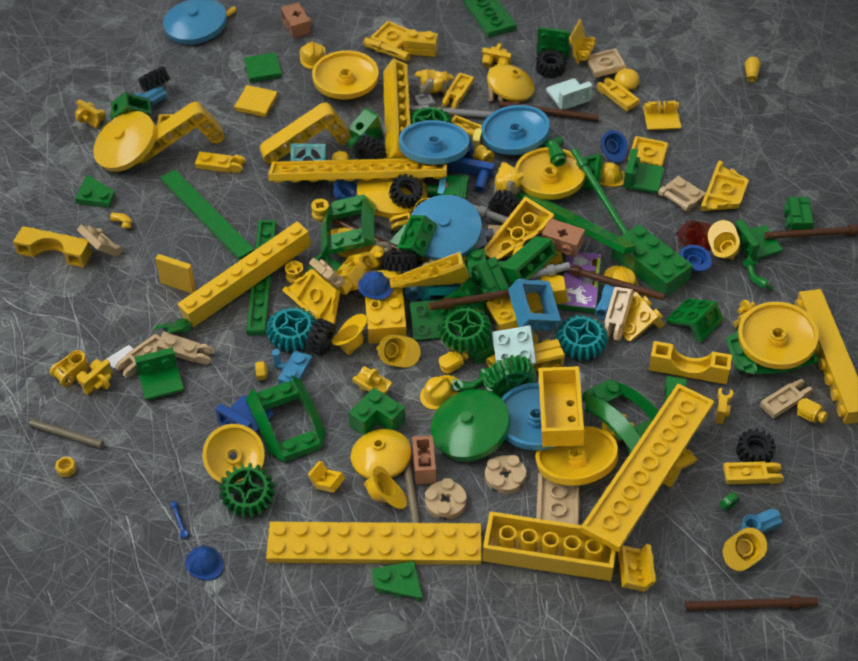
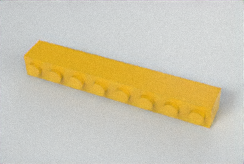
M393 58L383 71L386 159L408 158L399 148L400 133L410 125L408 66Z
M298 221L177 303L182 317L192 322V328L203 322L312 246L308 230Z
M821 289L800 291L797 300H795V306L805 310L817 325L819 338L815 352L819 360V369L824 373L825 384L829 385L831 390V399L837 405L838 416L842 418L844 425L858 423V376Z

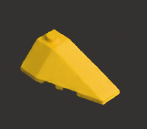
M525 196L484 247L485 256L490 259L496 257L497 261L501 260L517 246H521L543 231L550 218L553 219L555 215Z
M457 252L390 278L391 288L461 284L470 277L461 252Z

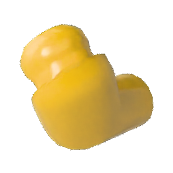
M111 213L110 221L122 222L121 226L124 229L131 228L133 220L128 215L122 213Z

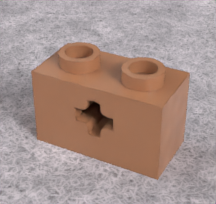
M299 2L281 7L282 21L292 38L311 34V19L306 16V11L300 6Z
M550 218L542 233V237L552 239L556 251L576 257L584 243L585 229Z
M433 435L412 437L415 485L436 483V465Z

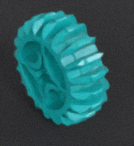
M290 306L286 310L282 308L281 312L275 311L274 316H270V321L267 322L266 332L268 339L274 348L278 347L280 351L286 349L287 353L290 350L297 351V349L303 351L307 343L306 338L309 337L308 333L311 331L310 328L314 326L316 318L312 315L311 311L306 312L305 308L299 310L298 306L294 309Z
M577 314L574 318L569 316L567 320L562 321L556 332V339H558L565 357L571 356V360L578 358L579 362L581 359H585L588 362L589 358L595 360L597 356H601L608 342L607 329H604V324H599V320H593L592 316L586 318L584 314L582 317H578Z

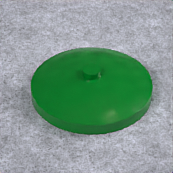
M481 389L459 392L443 402L435 412L431 422L433 442L444 456L452 460L467 462L484 458L498 449L506 439L511 425L510 414L504 401L493 392Z

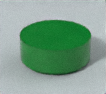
M732 492L719 503V506L723 511H728L740 501V497L735 492Z

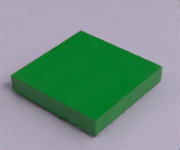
M276 52L244 57L250 83L282 77Z

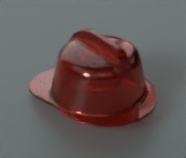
M689 220L675 233L678 236L679 242L684 247L698 245L707 251L711 250L707 235L712 226L711 224Z

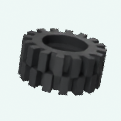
M547 49L546 52L543 50L542 53L538 54L536 70L537 73H540L539 75H544L545 78L547 76L557 78L558 75L561 76L565 72L566 56L563 53L560 54L559 50L555 52V49H552V51Z
M163 66L138 78V82L144 92L152 90L170 80Z
M364 135L353 146V153L355 154L354 157L358 158V160L384 159L386 157V149L382 148L384 145L382 143L379 144L378 139L374 140L375 137L372 136L370 138V135Z
M401 174L398 175V178L395 177L389 190L390 199L393 198V203L397 202L396 206L399 207L401 204L403 205L402 208L405 209L408 206V209H410L421 199L424 188L421 186V181L417 182V177L413 179L411 174L409 177H407V174H404L403 177ZM400 188L409 189L412 195L404 194Z
M499 190L489 201L488 208L492 212L509 217L519 205L521 199H517V195H512L511 191L507 193L506 190Z
M399 250L387 251L383 253V268L388 271L398 272L416 269L417 254L415 252Z
M322 318L317 319V322H314V326L310 328L309 337L306 338V349L324 356L327 350L329 351L330 345H332V338L336 334L337 327L335 324Z
M756 428L754 432L752 429H748V432L744 431L739 437L736 454L739 455L738 459L740 461L743 460V462L765 461V463H770L776 447L774 438L770 439L771 435L769 433L765 435L766 431L762 430L760 433L758 432L759 429ZM748 445H758L763 451H753Z

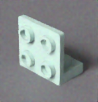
M573 78L547 87L546 92L560 109L565 110L591 101L592 84L590 82L579 84Z
M530 325L492 332L496 362L497 360L504 359V357L509 358L511 355L514 357L520 355L521 357L526 356L533 364H536L533 344L534 331Z

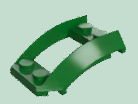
M362 194L333 201L322 221V256L376 244L374 239V219L377 206L366 195ZM361 214L362 228L331 235L332 220Z
M738 330L726 338L737 372L774 374L795 370L819 362L816 352H814L812 357L805 363L789 369H773L756 365L741 349L738 341Z
M291 375V381L259 392H255L254 388L251 390L246 398V403L251 409L269 455L273 454L277 456L278 460L287 462L322 449L326 433L315 405L301 379ZM300 399L311 422L313 431L277 443L265 410Z
M612 379L587 389L582 394L583 402L585 401L586 405L584 410L586 414L590 412L601 419L620 441L624 440L630 448L628 450L629 453L632 452L659 412L639 392ZM624 396L637 404L650 419L633 427L617 409L608 403Z

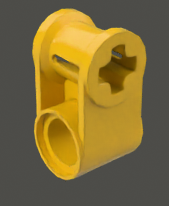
M80 350L72 351L68 356L51 367L50 375L57 378L63 387L70 386L77 380V374L81 371L87 373L89 370V364L84 352Z

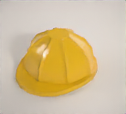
M605 162L602 164L600 185L606 187L623 186L625 172L614 162Z

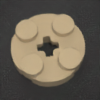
M503 455L488 460L485 469V481L489 488L498 490L500 494H512L521 489L526 480V469L516 455ZM502 472L510 473L506 478L504 475H500Z
M445 478L432 484L425 492L426 509L435 518L447 517V520L454 519L460 516L465 509V490L450 478ZM443 497H448L450 502H441Z

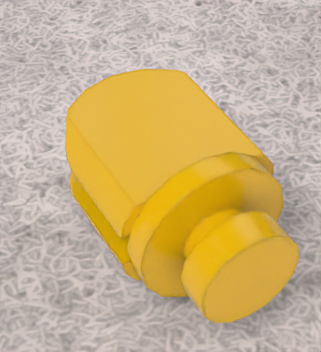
M409 212L389 218V222L392 224V231L400 230L405 224L407 225L410 218Z
M450 351L439 357L441 371L445 374H450L464 365L463 359H469L466 351H463L462 354L458 351Z
M807 398L801 399L797 404V416L811 423L819 421L823 424L826 421L828 413L823 411V407L820 404Z

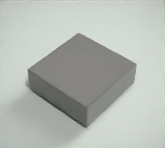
M430 92L414 96L417 106H423L424 104L435 107V102Z

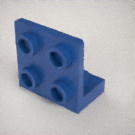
M243 395L232 407H226L220 403L215 408L219 424L244 425L252 429L256 434L260 431L251 413V409L246 403V395ZM269 409L265 410L267 418L270 420L274 414Z

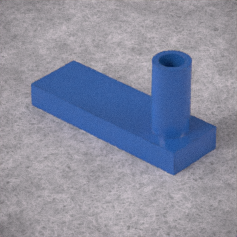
M462 157L454 162L447 163V171L478 176L474 189L482 193L485 191L488 178L494 179L495 163Z

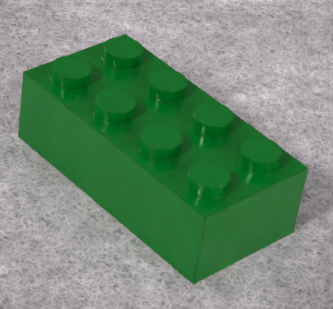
M640 224L621 236V238L637 245L635 252L622 254L612 249V257L632 270L639 279L653 290L665 293V298L687 283L691 278L693 265Z

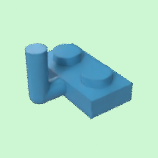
M278 349L272 351L274 367L283 370L278 378V384L291 381V375L302 380L312 362L311 355L294 350L288 362L285 363L281 361Z

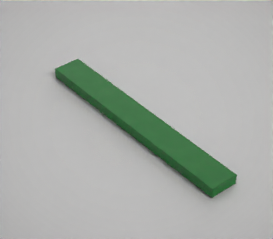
M176 170L160 177L161 182L238 261L254 251V248Z
M525 192L517 193V199L520 198L522 201L526 196L555 215L554 219L585 229V235L622 254L636 251L637 245L547 199L536 198Z
M258 220L255 250L276 236V220ZM272 273L251 287L247 335H266Z

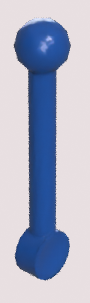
M173 501L170 507L175 512L181 530L180 536L182 539H187L189 533L185 530L181 520L178 503Z

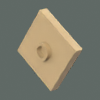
M616 48L590 54L589 58L585 60L595 78L617 73L626 68V64Z

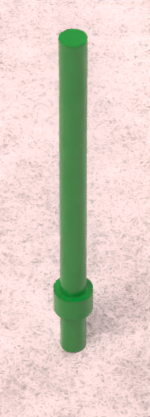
M577 148L572 149L571 153L577 161L578 168L584 172L619 231L624 235L628 230L588 167L589 163L581 156Z

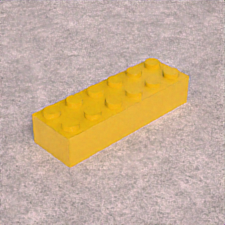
M490 512L483 545L482 561L611 581L616 550L581 533L582 525Z

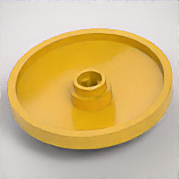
M349 50L325 55L316 62L312 70L313 83L316 89L322 94L335 99L361 97L369 93L376 86L379 78L377 64L371 57L361 52Z
M140 111L127 112L111 120L101 130L94 144L93 152L97 163L105 170L111 172L124 171L138 164L147 156L155 143L157 128L154 121L147 114Z
M548 147L538 148L524 154L515 166L516 170L518 169L519 172L523 173L520 189L533 197L548 200L565 198L577 192L584 184L585 174L578 168L577 161L572 153L565 149L562 150L567 155V162L560 167H555L550 162Z
M380 178L369 181L359 180L356 195H366L377 206L375 215L391 218L409 212L411 215L414 211L413 206L410 209L406 206L404 209L402 208L403 205L400 204L398 207L396 206L397 202L393 203V198L390 199L389 190L395 178H390L389 180H380ZM418 179L417 182L421 181V186L424 188L421 198H427V187L422 179ZM400 188L404 194L412 195L409 189Z
M767 302L753 307L741 319L738 330V341L743 352L755 363L773 369H789L805 363L814 354L819 338L818 328L813 318L800 307L785 302Z
M584 426V445L556 446L536 451L537 468L541 475L553 483L567 486L584 485L605 477L616 466L619 458L618 446L614 437L600 428Z

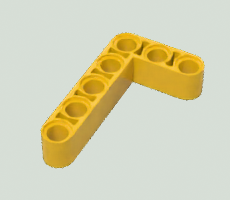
M192 102L156 126L157 136L155 143L140 163L148 161L196 127L215 144L224 140V132L220 123L201 103Z
M321 103L264 141L259 149L264 161L271 164L291 152V143L303 144L324 129H327L337 142L345 145L351 136L347 124L328 103Z

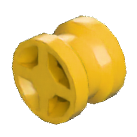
M480 145L473 152V159L491 163L494 159V152L487 150L486 146Z
M316 199L311 203L313 219L323 221L329 209L328 201Z
M290 261L285 265L286 280L289 283L294 284V280L304 276L303 264L301 262Z

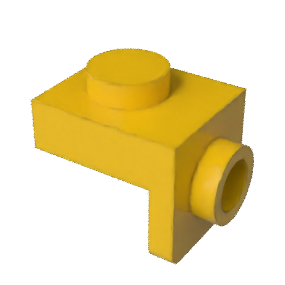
M318 461L308 473L316 489L332 493L339 488L345 479L342 472L328 470L323 461Z

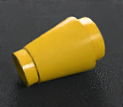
M749 57L744 63L746 76L749 82H755L761 62L757 57Z

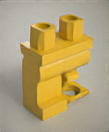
M370 252L349 256L336 271L335 276L340 275L345 279L344 283L337 287L341 294L345 295L349 291L358 290L359 280L363 277L365 271L378 267V261Z

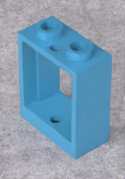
M517 279L508 289L518 327L530 325L533 330L552 331L561 322L550 281ZM525 293L539 294L544 314L530 312Z

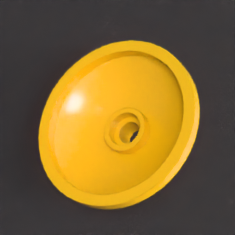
M500 64L493 66L487 74V82L490 88L504 99L523 102L530 99L534 93L535 86L531 77L519 67L510 64Z
M227 424L214 430L206 439L202 452L206 471L219 483H222V477H227L226 471L233 473L232 467L236 466L237 469H240L241 463L248 467V464L251 462L253 468L258 464L262 468L265 457L264 446L260 437L249 427L240 424ZM231 453L237 454L235 460L230 459L229 455ZM244 478L239 479V480L236 481L235 483H240V482H242V481L244 480Z
M378 429L368 432L356 441L351 450L352 466L359 475L366 479L372 476L373 468L376 466L383 467L393 478L408 466L412 455L411 446L408 439L395 430Z

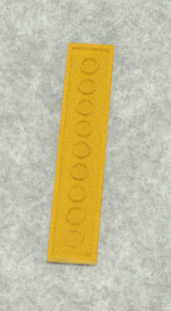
M410 158L279 161L271 163L268 181L275 183L283 181L300 182L302 180H309L310 182L327 180L332 182L337 179H344L345 181L362 179L369 181L375 178L389 180L390 178H398L400 174L402 177L404 174H407V177L411 174L413 175L412 178L417 177L418 179H425L426 177L441 179L447 177V163L425 164Z
M677 384L582 524L580 532L619 552L713 407L714 400Z
M270 522L266 560L267 563L401 564L414 561V564L481 565V523Z

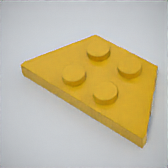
M718 160L700 211L739 209L749 180L739 175L732 168L728 170L723 166V162Z
M309 270L303 277L294 280V284L282 289L301 308H305L306 312L311 311L316 321L322 318L335 324L340 290L317 270Z

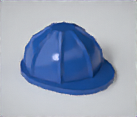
M610 130L602 136L600 147L609 161L619 163L627 155L628 143L621 132Z
M344 179L335 181L333 195L337 200L357 196V184L355 182L345 181Z
M688 245L680 251L679 255L693 265L692 271L703 272L712 265L709 252L701 246Z
M372 270L364 273L358 283L359 292L371 299L383 300L390 297L393 292L389 279L382 272Z
M205 545L192 548L185 560L188 573L201 580H214L222 574L224 569L223 560L219 552L215 548Z

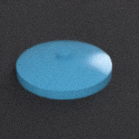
M186 0L168 11L164 18L163 26L166 35L174 42L198 44L206 42L221 33L226 26L227 15L224 7L215 0Z
M528 105L507 106L496 110L485 119L481 127L482 139L484 144L494 152L505 155L523 154L535 150L547 140L550 134V122L547 115L536 107Z
M436 120L421 121L403 129L399 136V148L406 157L425 164H446L462 158L469 149V136L461 127L449 122Z
M454 195L431 197L419 204L411 214L426 215L437 224L424 255L425 258L439 260L457 252H461L462 257H464L476 247L482 233L480 215L469 201Z
M538 383L523 384L508 391L501 398L506 404L511 419L510 430L506 440L514 446L526 450H546L556 447H542Z

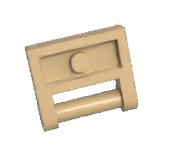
M679 176L666 186H662L658 191L659 196L662 198L666 197L674 202L686 213L699 204L706 194Z
M81 224L77 229L97 250L115 257L122 254L123 249L119 245H115L101 228L96 229L91 225L87 227Z

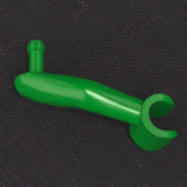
M751 255L743 260V265L748 270L750 280L761 289L766 287L773 291L774 288L768 284V279L759 277L755 273L754 266L758 263V260H752Z
M483 368L479 372L480 377L473 382H462L453 379L452 389L455 391L477 389L484 383L483 374L486 373L487 368Z

